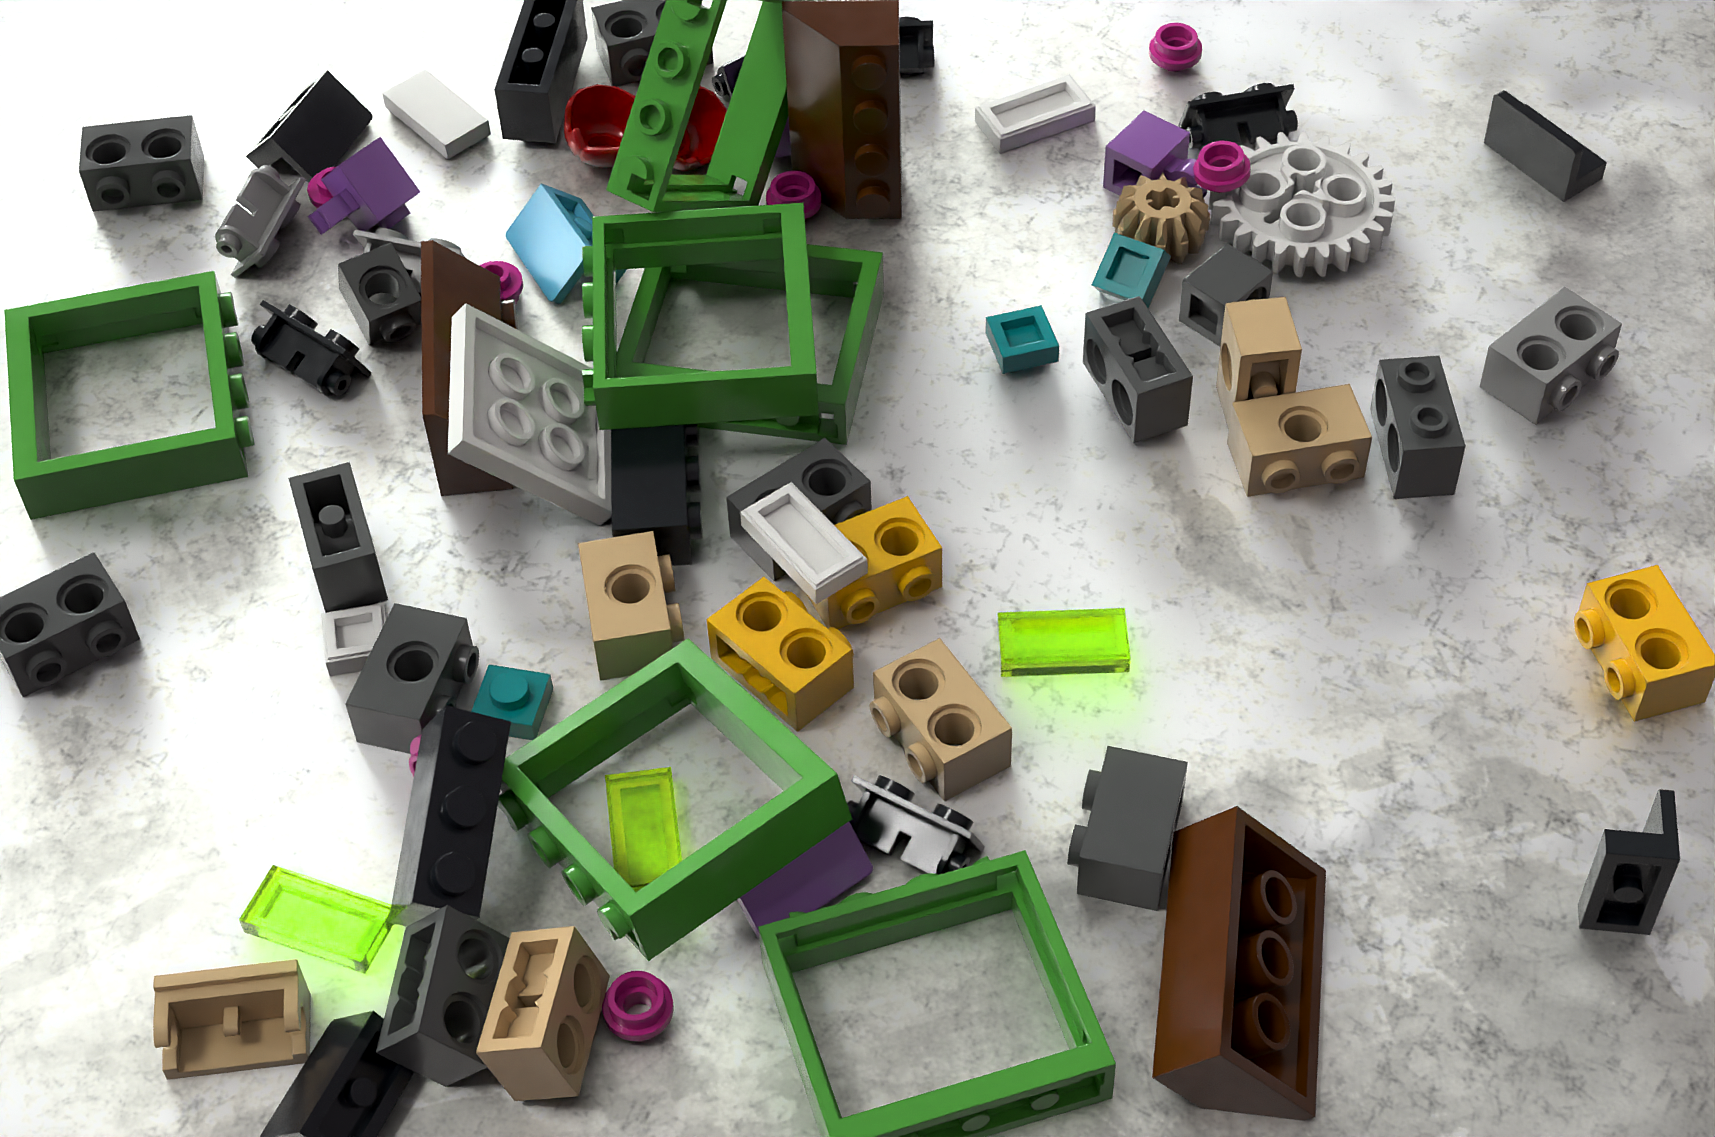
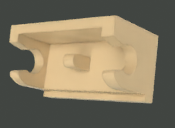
M297 959L154 976L153 1039L155 1048L163 1047L162 1071L167 1080L303 1064L310 1056L311 994Z

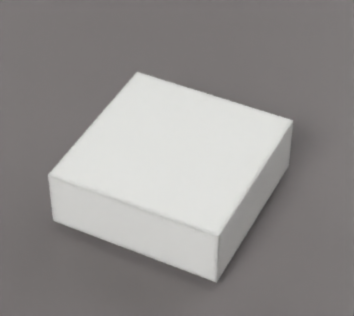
M384 603L321 613L325 664L329 676L362 671L388 617Z

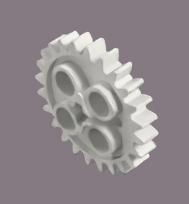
M1279 132L1277 143L1272 145L1264 138L1257 137L1255 151L1240 145L1244 154L1250 160L1251 174L1247 182L1241 187L1226 193L1210 191L1209 209L1212 210L1211 225L1220 226V241L1234 240V248L1243 253L1250 250L1252 258L1257 259L1261 263L1266 259L1273 261L1272 271L1275 274H1278L1285 265H1291L1296 277H1302L1305 267L1313 266L1316 272L1323 277L1326 276L1327 264L1331 263L1345 272L1348 271L1350 257L1365 263L1368 258L1369 249L1379 251L1382 246L1383 236H1389L1396 198L1391 196L1393 183L1389 180H1382L1384 170L1382 165L1368 167L1370 154L1364 152L1352 157L1349 155L1351 146L1349 142H1345L1337 148L1330 147L1329 135H1324L1318 143H1312L1307 133L1301 132L1298 141L1290 142L1283 132Z

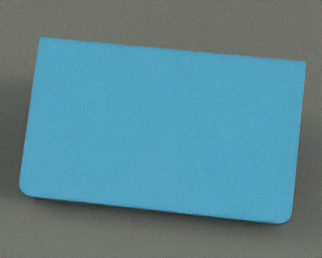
M541 183L506 231V239L547 299L561 304L584 273L582 246H593L592 217L594 215L581 198ZM627 269L616 270V283Z

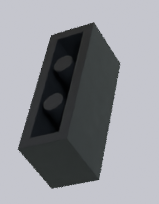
M524 0L494 88L503 139L556 143L566 105L570 98L588 39L583 0Z
M698 424L611 429L613 537L653 531L657 556L670 554L672 566L692 565L691 540L703 539L700 502H690L691 492H701L699 456H688V447L699 446Z
M446 705L422 730L388 923L407 927L446 905L475 920L480 918L511 721Z

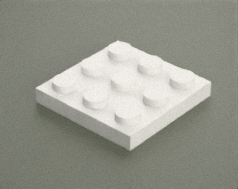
M467 303L464 304L452 316L448 454L599 526L612 517L611 429L599 430L596 406H585L582 370L593 368Z

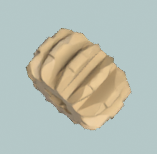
M1164 173L1161 174L1158 180H1151L1140 175L1136 185L1123 186L1116 209L1113 210L1112 226L1115 227V233L1161 248L1171 256V260L1182 264L1187 254L1199 253L1200 247L1204 243L1205 233L1209 230L1210 213L1208 212V204L1205 203L1202 189L1196 187L1189 188L1186 177L1171 181L1166 179Z

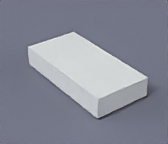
M426 69L382 93L385 108L447 159L491 135L489 120Z
M1069 74L975 107V122L999 154L1095 121L1096 105Z
M792 482L740 512L741 526L816 604L868 573L867 558Z

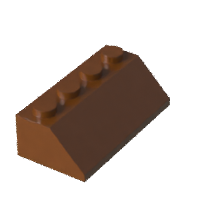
M899 0L782 1L792 171H801L810 175L820 189L821 202L845 219H902Z
M434 240L421 241L422 416L441 496L513 489L512 484L449 455L448 428L452 316L467 303L518 330L515 300H504L500 276Z
M1235 806L1173 832L1152 1078L1202 1109L1305 1121L1314 1118L1316 1114L1326 870L1244 810Z

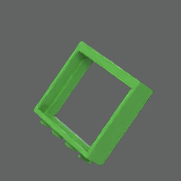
M666 0L606 191L652 212L758 206L788 119L782 1L815 0H758L763 2L706 175H674L671 173L727 0H713L710 8L701 5L703 0ZM736 177L747 181L743 195L738 194V190L733 188Z
M803 203L592 217L593 246H582L584 275L585 277L593 276V282L582 283L584 317L585 319L593 318V325L582 326L584 360L585 362L593 361V369H583L582 378L585 406H596L599 430L819 415ZM784 259L791 366L617 378L616 270Z
M807 244L810 293L854 298L832 385L817 383L819 415L699 423L698 426L700 428L817 442L826 438L830 443L847 445L884 295L883 252ZM784 259L644 268L617 351V378L712 372L644 363L670 279L677 278L786 291ZM821 413L834 414V419L822 418Z
M215 271L4 310L13 479L30 520L248 477L245 447L253 446L255 443L249 417H240V409L250 407L243 374H235L234 368L244 366L242 349L237 332L229 333V327L238 326V318L234 308L232 292L221 293ZM203 324L215 428L51 459L44 353Z
M689 638L506 757L500 787L502 793L499 795L498 807L506 814L512 829L517 832L525 827L529 831L527 834L528 839L544 864L551 868L559 863L564 869L561 871L562 876L577 900L583 906L592 901L595 902L599 907L597 909L598 916L611 937L616 940L626 936L648 961L852 820L838 774ZM691 704L774 781L783 792L651 883L635 892L548 798Z
M1026 850L989 860L988 856L973 863L972 866L940 875L934 873L922 874L902 886L874 894L868 892L856 893L846 897L839 904L807 913L799 911L790 912L789 918L758 926L762 964L821 1137H987L1113 1098L1116 1062ZM1012 910L1069 1050L842 1118L792 973Z

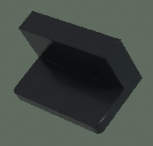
M327 70L302 89L245 157L258 169L263 165L270 166L282 157L309 183L322 170L334 167L370 123L373 115Z
M1503 90L1493 96L1484 144L1563 202L1603 179L1607 164L1605 160L1507 91Z
M1658 790L1643 832L1604 829L1578 902L1579 929L1651 934L1680 862L1674 790Z
M373 1010L331 1021L260 1137H377L414 1074V1071L376 1053L384 1018Z

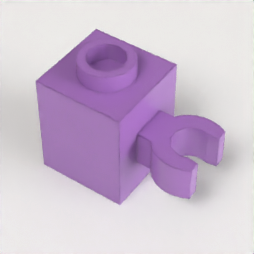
M1145 110L1105 147L1103 188L1119 196L1122 193L1123 186L1136 185L1140 175L1151 180H1158L1162 173H1164L1167 180L1171 181L1186 177L1189 188L1196 187L1202 189L1203 198L1207 195V190L1197 185L1194 179L1193 166L1197 159H1187L1190 132Z
M380 136L339 164L321 179L333 198L316 209L308 218L321 235L347 216L357 230L367 231L377 223L381 228L390 229L411 214L405 203L421 191Z

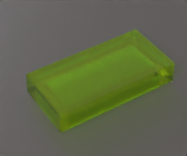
M1125 608L997 613L1001 677L1122 673L1130 671L1131 657Z
M671 767L605 775L614 869L635 892L682 861Z
M272 865L239 918L241 927L247 934L366 974L394 925L388 923L391 904Z

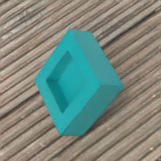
M1114 232L1091 285L1099 292L1124 301L1140 296L1147 308H1149L1171 256L1161 248Z
M1042 305L986 317L985 334L1002 374L1059 362V343Z
M489 664L471 712L511 721L509 737L533 740L537 738L553 692L551 674Z

